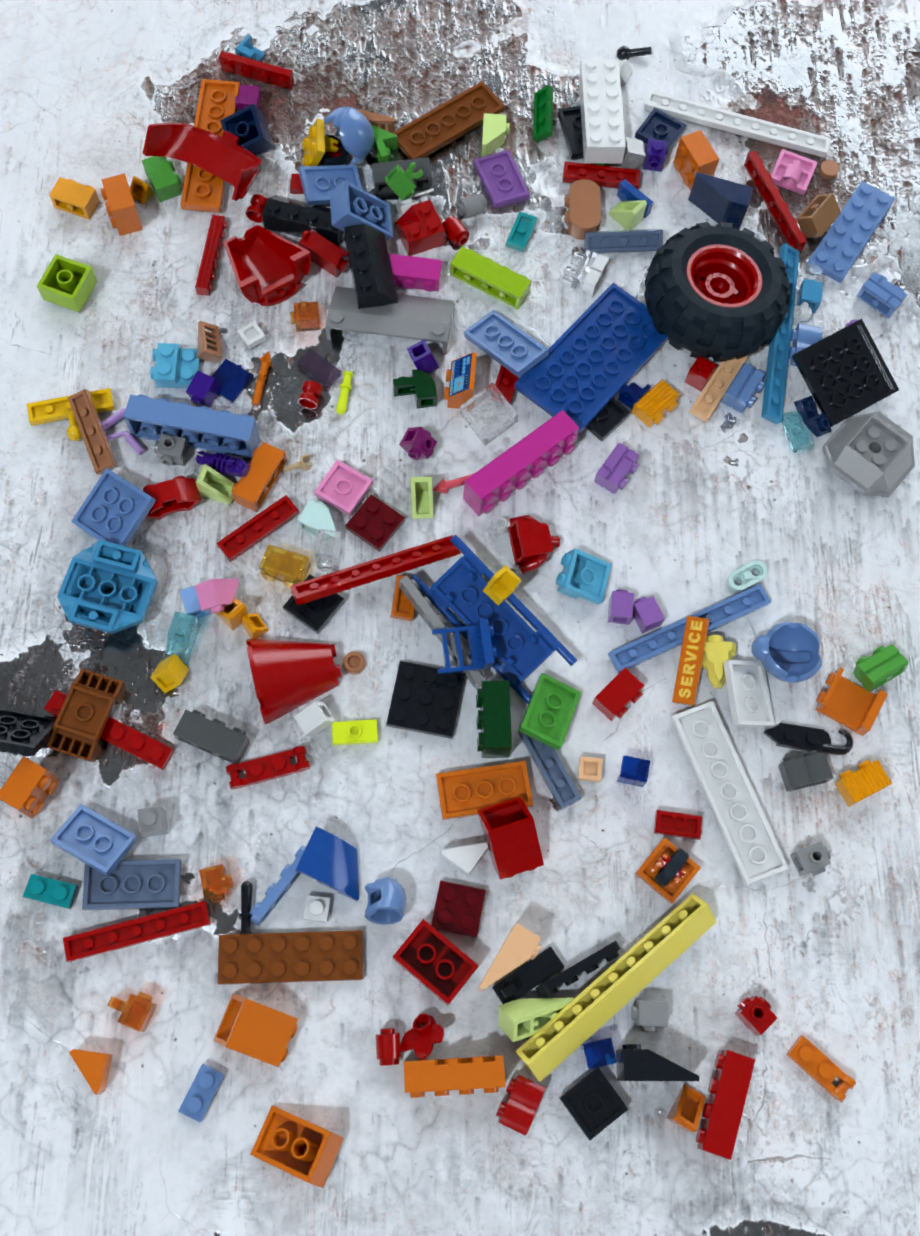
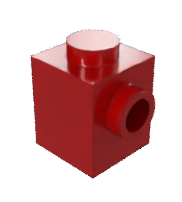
M746 996L737 1005L739 1010L735 1013L755 1036L762 1035L778 1018L770 1010L771 1005L763 997L759 998L758 996L750 998Z

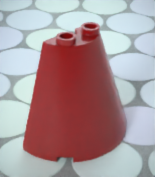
M259 225L246 230L243 238L239 239L234 236L224 241L240 291L252 303H259L261 306H271L287 300L303 285L301 281L305 275L309 274L311 267V252Z
M246 639L253 682L265 724L275 721L339 686L338 678L342 676L339 664L334 665L333 658L337 657L334 644Z

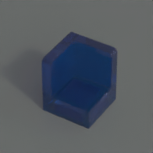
M634 382L629 386L625 384L620 389L617 400L632 410L634 404L650 390L651 385L647 384L642 389Z
M626 755L623 756L617 782L644 787L647 783L650 761Z
M611 1038L584 1043L580 1046L581 1050H584L588 1069L617 1063Z

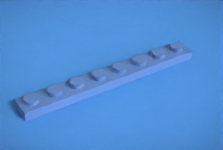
M759 584L690 616L709 619V633L768 606L771 601L762 585ZM686 618L609 652L608 656L617 673L619 674L624 668L628 670L682 645Z

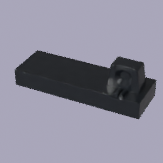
M550 946L536 956V958L530 960L493 986L492 989L501 1003L505 1004L521 998L562 969L564 965Z

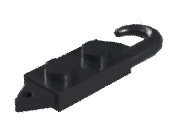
M779 723L778 726L763 732L779 747L809 752L817 750L818 753L825 752L834 755H845L853 747L851 735L841 729L838 732L846 738V745L843 747L831 745L830 735L823 729Z

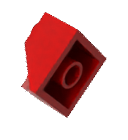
M431 200L412 205L394 223V227L408 256L445 245V229Z

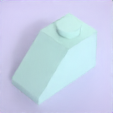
M309 499L297 520L299 529L337 547L338 536L329 508L320 501L314 502Z

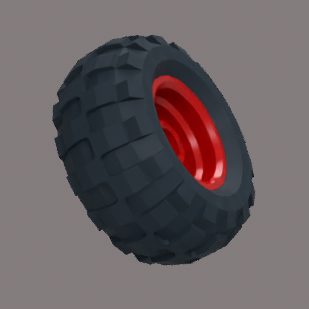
M708 222L697 223L690 229L684 228L671 236L657 250L645 279L646 290L644 295L646 306L660 335L666 334L669 344L677 350L683 347L691 351V357L704 358L705 356H710L714 362H726L733 357L739 359L754 353L760 346L766 345L781 326L790 302V284L785 270L786 266L782 258L774 257V248L766 240L761 242L754 237L755 232L743 228L741 231L732 228V223L719 222L716 226H711Z

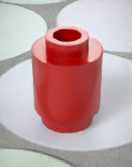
M454 216L444 220L445 234L453 245H464L468 241L470 233L462 222Z
M395 1028L380 1029V1034L375 1035L376 1054L380 1066L399 1064V1058L401 1057L400 1033H395Z

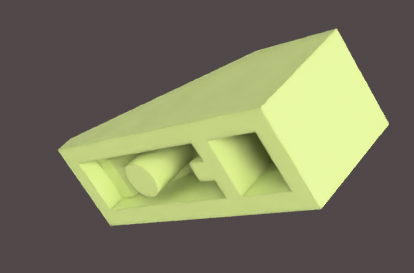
M525 998L499 1005L498 1027L512 1042L527 1038L538 1032L574 998Z

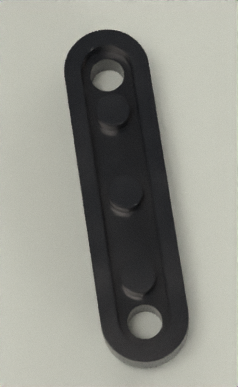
M614 941L536 987L535 990L539 997L544 995L545 998H549L559 992L556 988L559 985L565 983L566 986H569L579 980L577 975L585 971L588 975L598 969L597 963L603 959H606L608 963L620 956L617 951L621 947L617 941Z

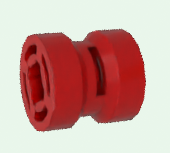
M259 194L251 197L250 206L246 210L248 219L256 223L263 222L262 212L267 201L266 197Z
M304 381L302 385L303 392L299 395L298 403L307 409H316L319 404L318 397L321 396L323 387L314 381Z

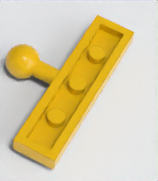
M110 388L90 391L97 413L115 410ZM72 395L26 404L31 426L69 419L68 438L72 441L82 439L68 397Z

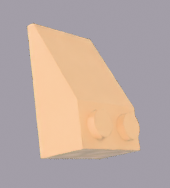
M515 923L477 990L479 992L484 991L525 964L529 959L533 960L536 958L542 945L538 944L541 937Z

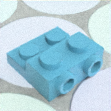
M158 343L157 349H153V361H156L155 367H151L150 375L151 379H154L156 387L188 388L197 370L200 371L201 359L197 358V349L180 348L179 344Z
M576 548L565 553L561 559L563 570L556 578V584L559 585L557 591L574 599L581 597L597 605L601 604L612 564Z

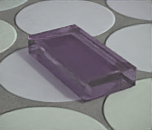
M311 348L297 361V365L328 389L342 375L338 368Z

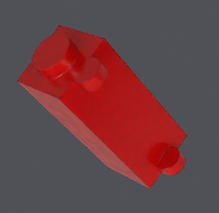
M312 229L303 232L298 244L311 252V261L336 278L341 273L347 271L350 263L346 251Z

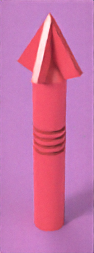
M473 474L447 482L442 479L432 491L447 494L449 489L464 485L465 480Z

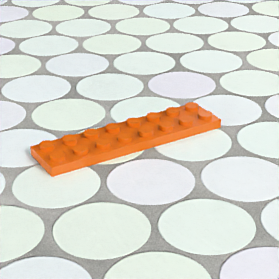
M202 79L194 126L222 137L223 127L220 120L237 112L235 97L239 96L240 82ZM187 163L180 203L181 209L221 213L225 180Z

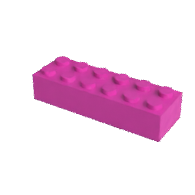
M562 410L467 478L464 482L463 499L478 516H481L483 513L488 514L498 502L506 501L516 489L521 490L528 480L539 477L543 469L548 466H554L564 454L569 455L575 449L579 427Z

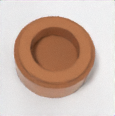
M833 160L823 161L819 168L820 176L827 180L834 179L839 172V165Z
M355 651L348 653L343 659L345 671L352 675L360 674L365 668L364 656Z

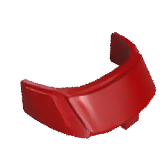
M183 123L150 124L143 148V155L162 156L185 161L225 180L234 186L232 199L235 201L246 196L260 172L259 166L262 162L252 152L239 146V137L228 131H223L221 137L210 131Z

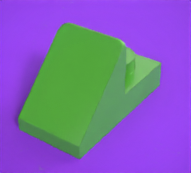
M373 125V148L378 161L389 162V159H391L390 151L398 148V137Z

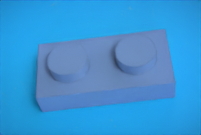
M202 1064L178 1112L201 1123L225 1074Z

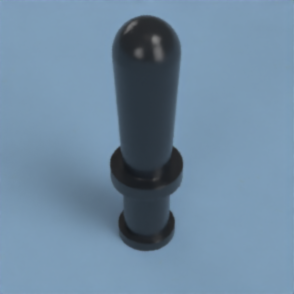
M244 881L241 885V914H239V918H241V932L239 934H251L250 918L252 915L250 911L253 885L250 881Z

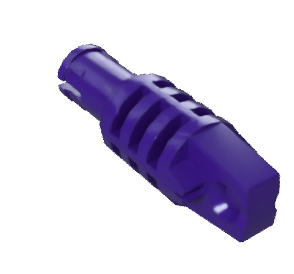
M200 451L198 452L199 455L196 456L198 464H206L215 471L230 476L245 477L250 469L247 462L222 453L210 454Z

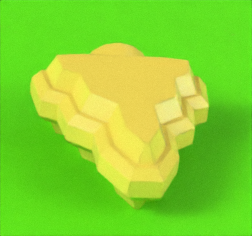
M720 635L707 636L702 667L707 670L708 680L714 689L723 688L726 681L723 662L732 660V657L736 655L737 648L736 643L723 641V636Z

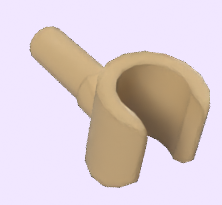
M304 454L301 456L300 462L283 467L284 472L298 468L305 471L310 470L312 462L304 463L310 460V455Z

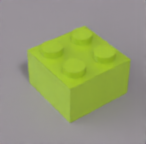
M55 254L40 279L37 288L43 300L80 313L98 280L91 266Z

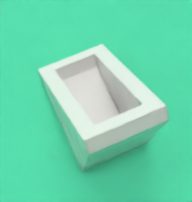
M486 842L442 849L441 858L468 877L487 851L488 844Z

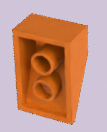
M272 1105L250 1155L305 1182L324 1188L344 1138Z

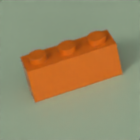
M262 442L260 447L254 450L247 475L241 477L239 482H235L232 487V495L236 503L255 512L259 510L287 462L285 451L265 442Z

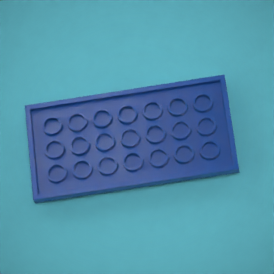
M612 283L548 349L549 355L520 377L514 384V388L552 417L564 410L579 427V435L668 340V336L658 333L652 322V317L649 315L647 306Z

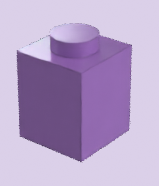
M622 589L612 591L609 599V623L630 624L633 617L634 593H629L627 590Z
M654 596L649 598L641 597L634 602L633 617L641 633L662 625L665 617Z

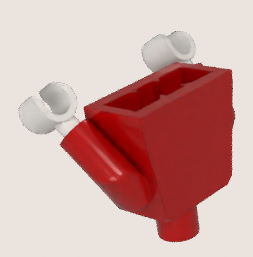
M529 515L510 518V521H507L505 518L497 520V525H504L503 527H498L497 532L505 534L508 531L515 565H519V567L511 566L508 568L515 572L518 577L521 573L524 575L539 568L547 561L548 556L553 553V548H559L560 546L559 536H550L548 525L540 523Z

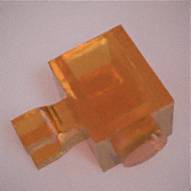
M139 992L138 995L130 994L127 1002L111 996L107 1006L122 1012L117 1022L139 1032H145L157 1004L151 1002L152 996Z

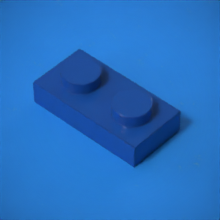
M624 179L620 182L617 197L621 201L646 200L647 206L644 218L650 215L653 201Z

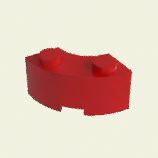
M177 476L172 480L163 481L155 485H146L143 488V492L156 499V502L145 517L147 519L160 520L175 512L190 511L201 501L195 478Z

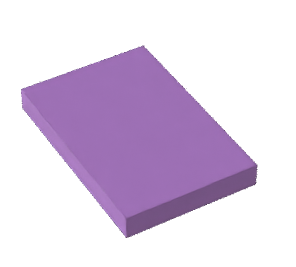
M510 150L474 160L473 165L494 209L530 199V193Z

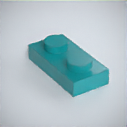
M519 211L507 238L506 247L524 253L538 217Z
M31 874L23 897L71 909L78 886Z

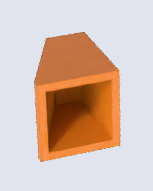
M232 994L213 1041L226 1048L279 1067L280 1063L286 1059L288 1053L287 1046L290 1038H293L297 1031L296 1023L298 1019L247 998Z

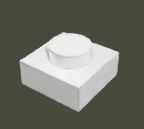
M412 197L405 198L403 201L400 200L401 203L396 204L397 212L404 214L412 205L418 204L419 201L412 199Z
M255 321L237 330L239 337L248 349L266 340L264 333Z
M307 895L303 919L327 923L331 899Z

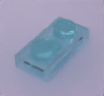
M798 411L783 413L782 425L793 453L813 449L815 446L814 441Z

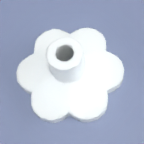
M434 188L415 193L411 197H418L421 202L427 201L428 194L434 191Z

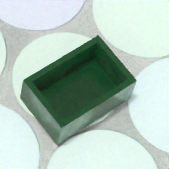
M482 681L481 688H477L476 708H480L476 718L477 730H481V732H478L477 752H482V758H509L512 748L509 681Z

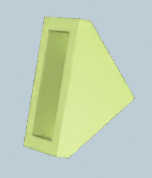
M646 200L620 201L608 214L626 230H633L642 222L647 202Z
M204 464L196 481L200 496L231 504L233 500L232 487L235 483Z
M432 476L410 477L412 519L434 518Z

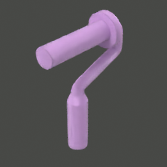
M122 408L101 422L105 434L106 429L124 418L125 408ZM126 431L106 436L107 440L124 436L125 440L139 455L145 452L143 446L134 436Z

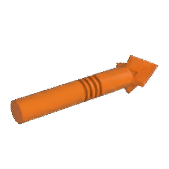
M269 351L259 359L261 366L251 405L256 407L260 404L268 368L272 367Z

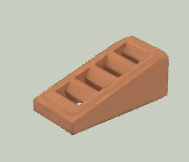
M358 109L367 118L371 126L374 125L390 133L395 132V118Z
M203 321L198 322V359L217 363L222 358L219 326Z

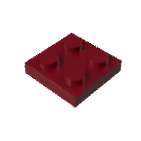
M371 494L345 527L348 531L380 552L404 523L405 517Z
M440 880L431 926L437 930L477 938L486 890Z

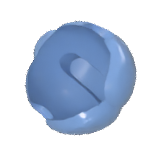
M789 621L780 623L772 627L766 635L757 637L751 645L753 656L762 662L764 668L772 676L784 682L796 683L808 680L822 666V658L818 653L820 648L819 637L805 624L791 623Z

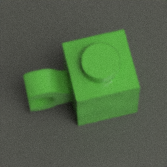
M415 162L410 163L405 171L398 164L384 178L386 184L402 201L405 198L411 197L415 192L416 184L413 178L418 179L423 175L422 169L417 173L413 172V169L417 166Z

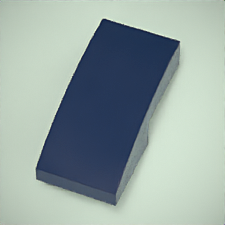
M812 395L794 402L801 419L816 437L832 432L830 422L826 418L825 413L818 415Z

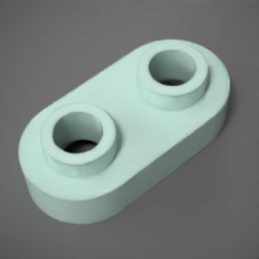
M755 560L734 570L727 578L728 588L732 592L741 593L762 582L768 573L766 565L761 561ZM752 571L757 572L758 576H754ZM734 581H739L740 585H736Z

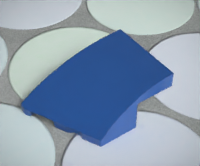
M316 826L297 865L296 871L358 902L357 849L339 837Z

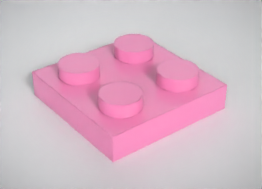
M337 460L315 490L314 495L351 516L372 486L373 480Z

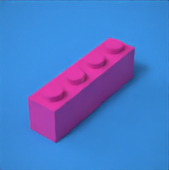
M389 254L396 287L421 289L429 292L439 291L442 260Z

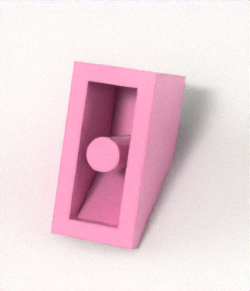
M210 579L194 585L201 611H211V614L224 611L225 606L231 605L239 584L238 579Z

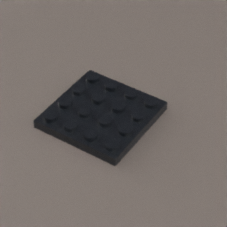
M862 319L792 355L821 413H825L826 418H828L830 427L899 391Z

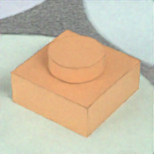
M580 756L578 780L600 783L603 759Z

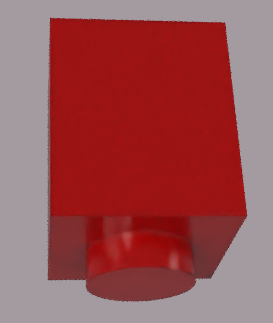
M697 357L689 369L685 383L702 392L717 365L705 358Z

